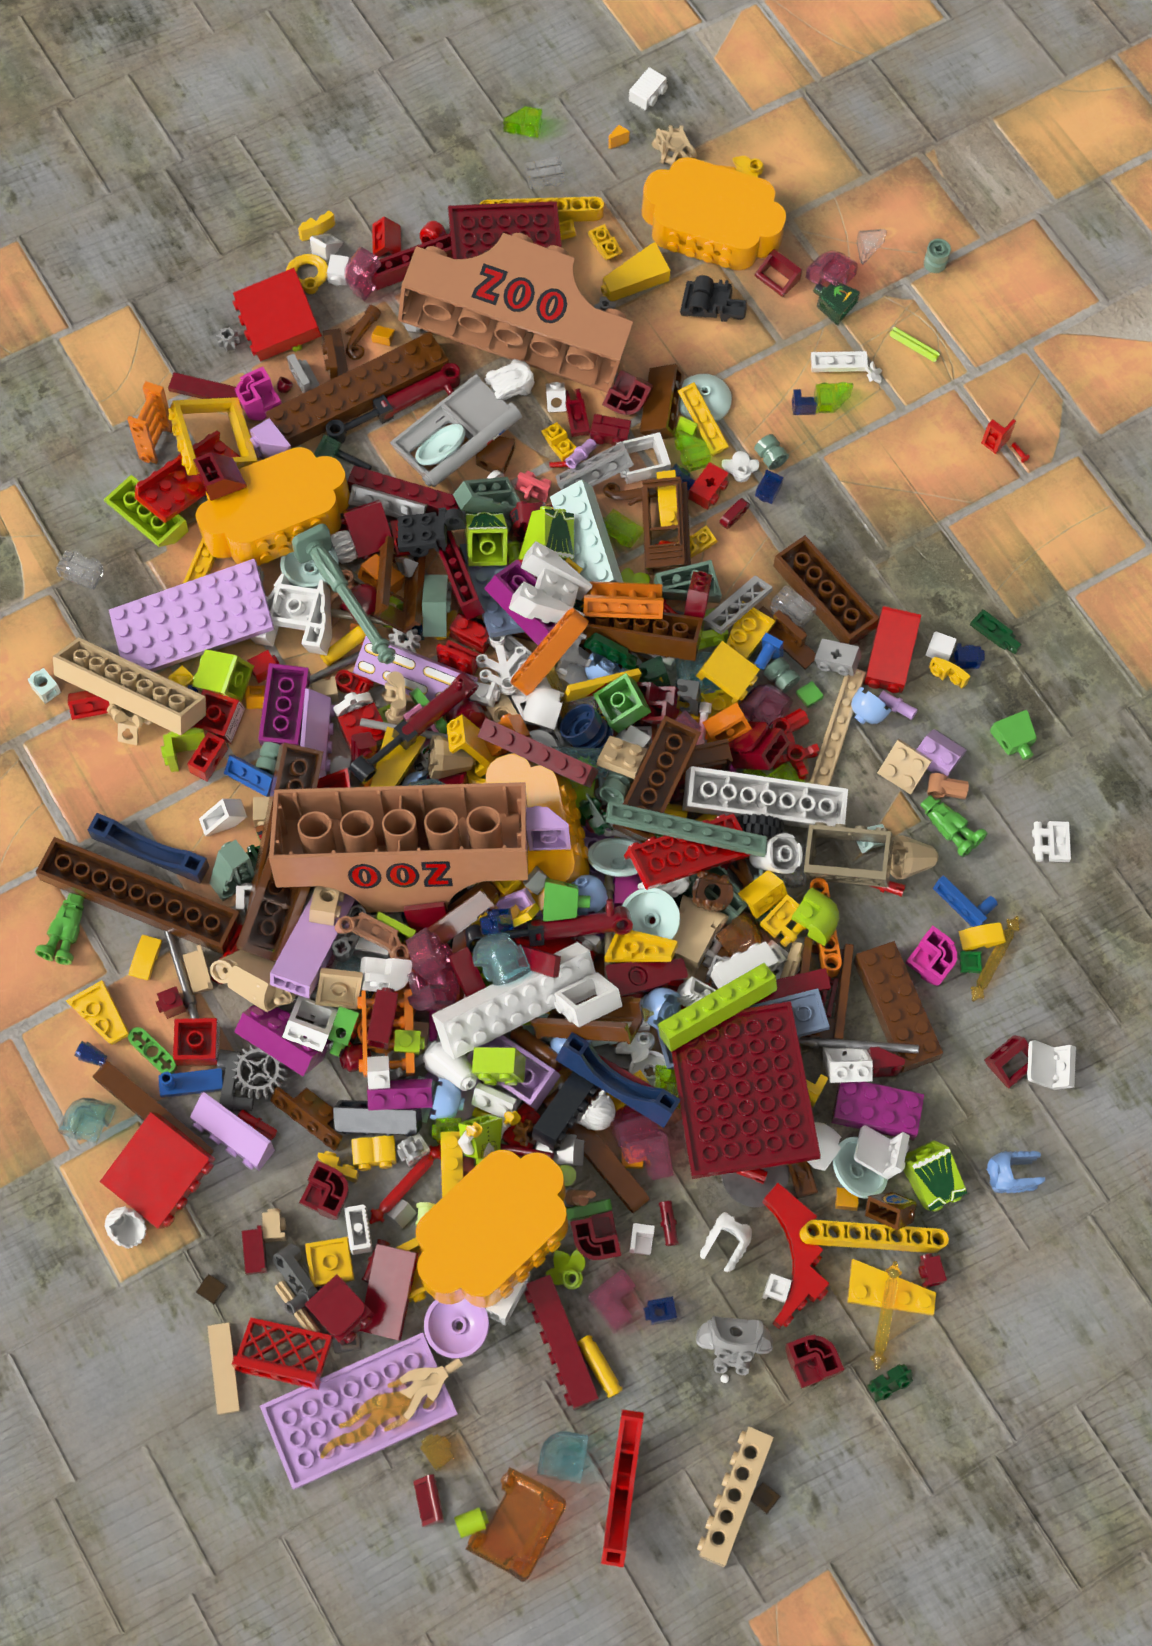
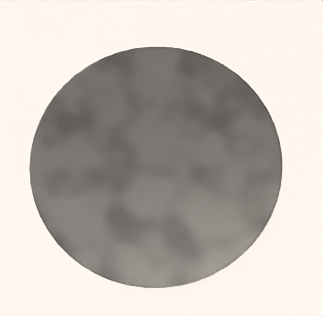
M787 1164L760 1168L768 1171L764 1184L736 1173L722 1174V1182L728 1194L737 1202L749 1207L765 1206L762 1203L764 1198L777 1183L786 1189L789 1179Z

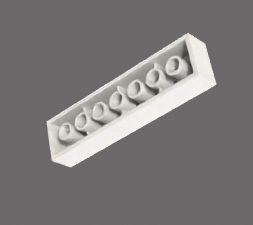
M691 766L686 771L682 810L718 816L722 814L727 816L734 813L737 817L738 815L744 816V814H765V816L770 815L773 818H780L779 820H783L784 825L809 828V824L815 825V822H823L827 826H835V824L845 825L848 789Z
M576 942L554 953L561 956L559 977H550L531 970L522 969L432 1014L443 1050L453 1059H456L474 1050V1047H480L556 1008L554 1004L556 1002L555 992L596 973L590 951Z

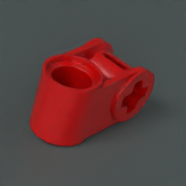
M341 670L335 676L338 690L346 694L355 692L356 695L366 693L375 685L370 679L348 670ZM344 678L350 680L347 684L340 683Z

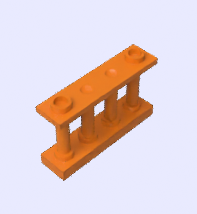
M145 381L142 387L146 398L145 404L138 418L128 416L127 420L139 459L146 463L152 462L157 464L158 458L155 452L157 442L162 432L172 433L173 425L168 418L169 406L164 387Z
M588 581L592 584V588L584 595V616L663 619L664 600L662 598V584Z
M404 989V995L398 997L397 1006L404 1008V1016L394 1018L393 1027L414 1031L412 989ZM362 990V996L357 997L358 1009H362L363 1059H359V1072H363L364 1078H368L367 1049H374L376 1047L367 1046V1028L370 1026L371 1019H367L366 1007H373L375 998H366V990ZM390 1039L389 1048H394L395 1039ZM406 1053V1058H401V1060L389 1061V1069L400 1068L402 1071H406V1076H415L414 1053Z

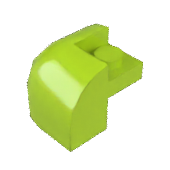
M812 887L805 894L803 901L791 919L809 929L808 937L826 946L835 932L840 918L836 903Z

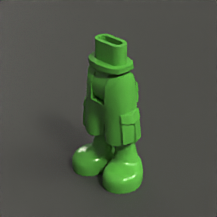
M932 795L920 804L940 834L947 841L955 843L958 848L957 852L962 858L967 856L973 848L975 849L988 834L985 829H979L976 832L970 830L967 827L968 821L961 814L952 810L945 803H941L940 799L936 800ZM961 833L966 840L962 839L958 834Z
M69 893L67 900H64L59 908L55 919L50 923L47 935L50 938L46 945H38L35 949V953L39 957L53 961L58 941L63 940L60 949L55 955V961L63 965L72 964L74 957L70 953V946L76 943L80 932L79 925L84 909L82 905L84 897Z

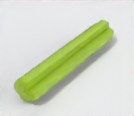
M897 327L891 330L890 337L933 362H936L939 358L940 353Z

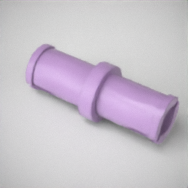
M587 439L583 445L576 447L574 453L566 459L567 466L573 469L581 461H585L588 458V454L596 449V442L593 439Z
M884 690L878 697L893 712H898L910 720L917 713L918 709L906 704L900 697L897 699Z

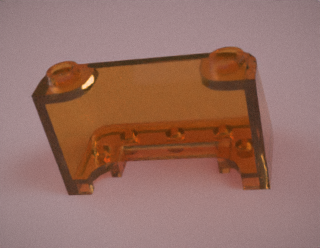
M509 1467L507 1473L501 1479L502 1490L505 1492V1495L485 1533L479 1531L471 1535L466 1550L519 1581L524 1582L532 1574L564 1513L566 1500L553 1489Z

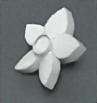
M873 361L870 363V367L865 368L868 372L869 381L874 380L877 383H881V376L879 374L882 370L880 368L875 369Z

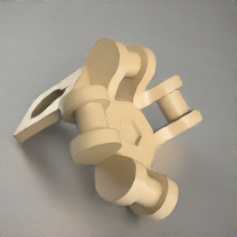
M669 125L668 131L660 130V128L656 129V138L652 142V147L660 150L662 154L660 163H668L671 167L678 157L679 159L686 157L697 158L696 150L690 145L683 131V126L673 128V125ZM669 150L674 151L673 157L668 156Z
M393 671L386 677L388 683H385L387 692L384 695V700L391 701L392 703L390 709L385 712V717L388 723L397 725L404 718L403 715L408 712L405 709L406 703H412L414 706L416 704L411 698L406 697L403 675Z
M109 702L110 706L107 708V712L118 724V741L137 745L138 728L142 727L143 723L150 725L153 722ZM126 728L130 729L133 738L128 739L124 737L123 731Z

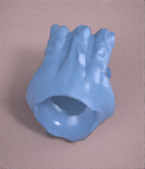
M1004 1151L993 1156L987 1165L993 1191L997 1193H1019L1038 1189V1185L1045 1182V1177L1014 1179L1010 1165L1032 1164L1033 1161L1041 1157V1153L1038 1151Z

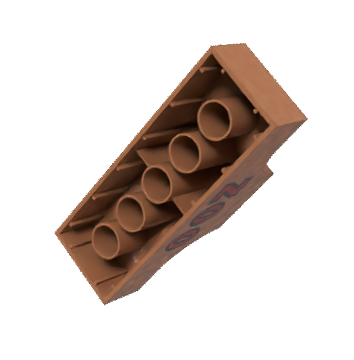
M503 233L496 245L489 251L468 259L449 258L446 252L438 247L429 246L423 249L416 246L402 283L398 321L510 360L525 361L533 368L608 393L609 388L613 385L633 321L626 319V315L616 309H607L605 311L596 309L582 296L573 276L575 258L568 256V252L565 249L555 245L548 246L547 248L534 244L530 237L521 233H514L512 236Z
M526 782L274 790L269 861L276 887L323 886L332 888L355 898L363 906L366 913L404 912V906L445 901L448 910L451 898L460 890L483 881L528 880V837L526 830V808H528Z

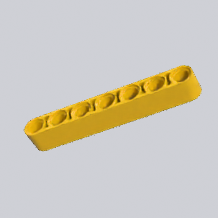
M600 197L483 200L480 203L557 201L559 222L573 219V222L599 221L604 213V201Z
M811 1220L800 1230L801 1240L811 1245L937 1253L949 1242L948 1234L944 1230L936 1228L905 1226L900 1230H895L880 1224ZM808 1228L813 1229L816 1236H812L808 1232ZM829 1230H833L836 1233V1238L830 1235ZM850 1231L856 1233L857 1239L851 1237ZM871 1232L877 1235L878 1241L871 1237ZM892 1234L897 1236L898 1242L892 1239ZM912 1235L918 1238L919 1244L913 1241ZM933 1237L939 1240V1245L934 1243Z

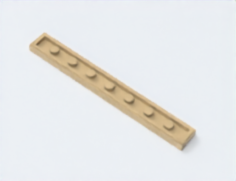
M857 669L854 676H844L811 776V784L830 786L854 712L851 706L852 698L857 690L862 687L866 675L865 671Z

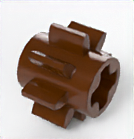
M525 1119L524 1123L519 1122L512 1130L515 1135L514 1141L519 1142L520 1145L525 1147L528 1146V1142L535 1144L536 1140L532 1138V1132L536 1124L532 1123L529 1119Z

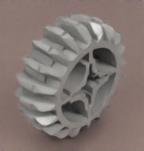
M250 1045V1051L248 1052L245 1048L242 1049L243 1056L237 1054L239 1062H233L238 1066L232 1070L237 1072V1075L233 1078H235L236 1090L241 1089V1095L244 1096L248 1093V1098H253L254 1094H256V1099L260 1100L261 1095L264 1094V1097L268 1099L269 1092L274 1094L275 1088H283L279 1082H286L287 1080L286 1077L282 1076L288 1074V1070L284 1068L286 1065L258 1047L255 1049L253 1045ZM264 1057L259 1062L252 1061L254 1058ZM272 1061L276 1065L274 1077L268 1073L269 1064ZM245 1066L251 1071L247 1082L243 1080ZM255 1070H263V1073L256 1074ZM261 1081L267 1083L263 1086H256V1084Z

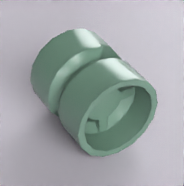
M934 239L928 244L923 263L929 272L940 273L946 268L951 252V246L946 240Z
M774 434L766 435L754 447L757 454L764 458L763 462L769 470L779 468L789 458V454L780 446V442Z
M783 657L774 660L763 673L770 682H775L774 686L781 694L790 691L801 678L794 670L789 669L790 665Z
M264 742L259 753L261 757L257 759L255 766L274 776L280 745Z
M610 770L599 792L601 798L607 803L611 801L622 804L634 779Z

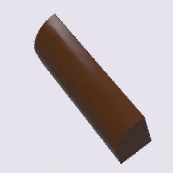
M676 363L649 369L648 382L653 385V388L643 406L639 432L644 436L660 432L662 439L675 437L681 398L678 390L682 389L684 372Z

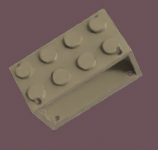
M815 822V825L809 824L804 874L808 880L822 878L826 882L889 888L894 844L892 833L887 828L877 827L876 830H869L866 826L847 828V825L835 824V826H827L823 822ZM817 837L885 843L883 870L875 871L814 865L817 854Z

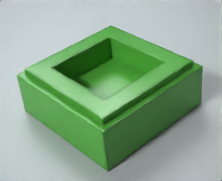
M813 681L796 691V695L806 708L814 705L824 697Z

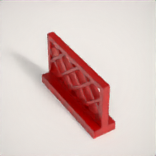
M250 1317L238 1354L234 1356L232 1365L237 1372L319 1390L321 1384L320 1377L333 1336ZM254 1325L263 1326L266 1331L255 1338L252 1335ZM277 1330L283 1331L286 1336L274 1343L270 1334ZM298 1334L304 1335L306 1341L294 1347L291 1339ZM268 1336L272 1345L260 1350L256 1342ZM318 1339L326 1340L324 1347L315 1352L311 1343ZM289 1341L293 1349L281 1355L277 1347ZM254 1344L258 1353L251 1357L244 1356L246 1348ZM309 1345L313 1354L301 1360L298 1351ZM275 1348L279 1357L271 1362L266 1361L263 1355ZM295 1353L300 1362L293 1366L286 1365L284 1359ZM316 1358L318 1361L316 1372L307 1370L304 1364Z

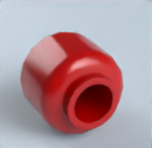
M429 221L419 233L422 243L444 236L446 235V230L441 223Z

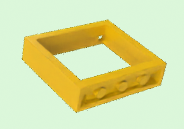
M238 398L172 401L168 409V418L172 422V432L177 438V449L181 452L182 466L185 465L187 475L198 474L193 461L196 457L183 414L227 412L241 457L231 458L234 459L238 469L258 461L253 444L250 441L249 431Z

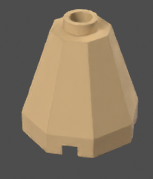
M432 735L429 743L431 754H428V774L430 778L440 779L469 771L473 765H476V760L463 749L452 754L449 751L448 738Z
M903 835L894 837L890 874L895 879L908 878L936 865L938 853L935 848Z

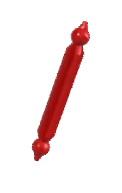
M441 1144L433 1147L430 1145L429 1154L423 1156L382 1200L379 1209L374 1210L372 1208L370 1210V1224L380 1221L383 1223L385 1220L383 1218L384 1214L390 1212L433 1165L434 1159L439 1158L441 1160Z

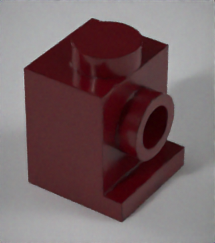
M932 1253L920 1256L921 1262L920 1266H918V1271L921 1279L925 1280L922 1287L929 1288L944 1284L947 1279L940 1256H933Z

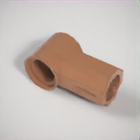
M932 773L929 775L927 795H932L934 798L947 796L966 799L969 784L968 781L950 779L944 774Z

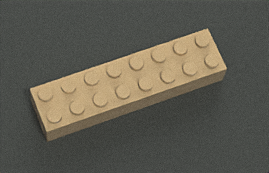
M79 637L53 656L55 676L179 735L184 734L206 716L205 696Z

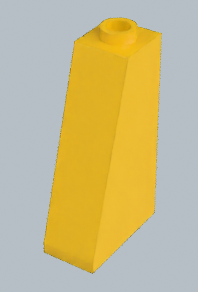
M656 242L650 244L603 277L601 286L603 296H606L609 301H616L670 280V269Z
M387 726L381 749L394 739L392 737L394 728ZM419 736L416 742L407 750L398 745L376 764L377 772L373 776L370 787L398 786L422 751L426 737Z

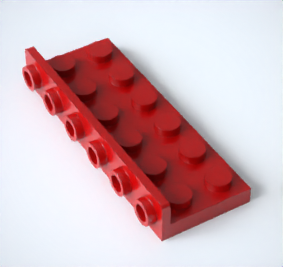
M218 430L208 434L202 441L192 446L196 458L211 452L227 457H241L220 440V432ZM181 453L177 458L167 462L164 467L152 472L149 477L139 481L135 486V499L164 523L206 495V490L199 476L187 475L185 465L182 466Z
M734 813L727 816L722 814L712 821H702L743 831ZM663 835L659 838L656 836L651 837L641 844L639 842L628 846L624 858L631 859L645 889L649 890L697 874L700 871H706L742 859L751 854Z

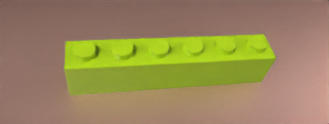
M762 963L658 1023L660 1038L672 1052L777 991L776 976L765 963Z

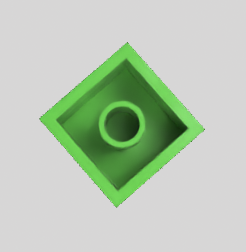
M627 673L593 694L608 725L618 733L651 713L636 681Z

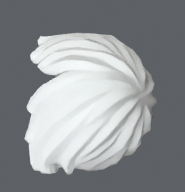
M602 1090L596 1096V1100L591 1101L592 1105H589L588 1109L586 1108L583 1113L579 1112L577 1116V1123L587 1127V1129H606L615 1117V1105L610 1096H607L606 1092Z
M126 1206L115 1208L107 1215L104 1227L108 1236L118 1246L128 1249L130 1247L133 1248V1246L141 1244L142 1239L147 1234L145 1233V1230H147L144 1224L145 1220L131 1208Z

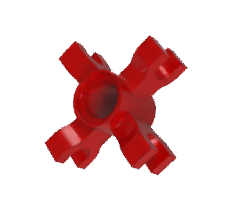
M792 732L786 733L785 735L790 742L787 746L788 752L779 757L773 765V769L788 765L796 770L799 781L806 780L808 771L803 761L804 759L818 756V752H820L818 744L803 748L795 743ZM796 754L800 758L794 759L791 755Z

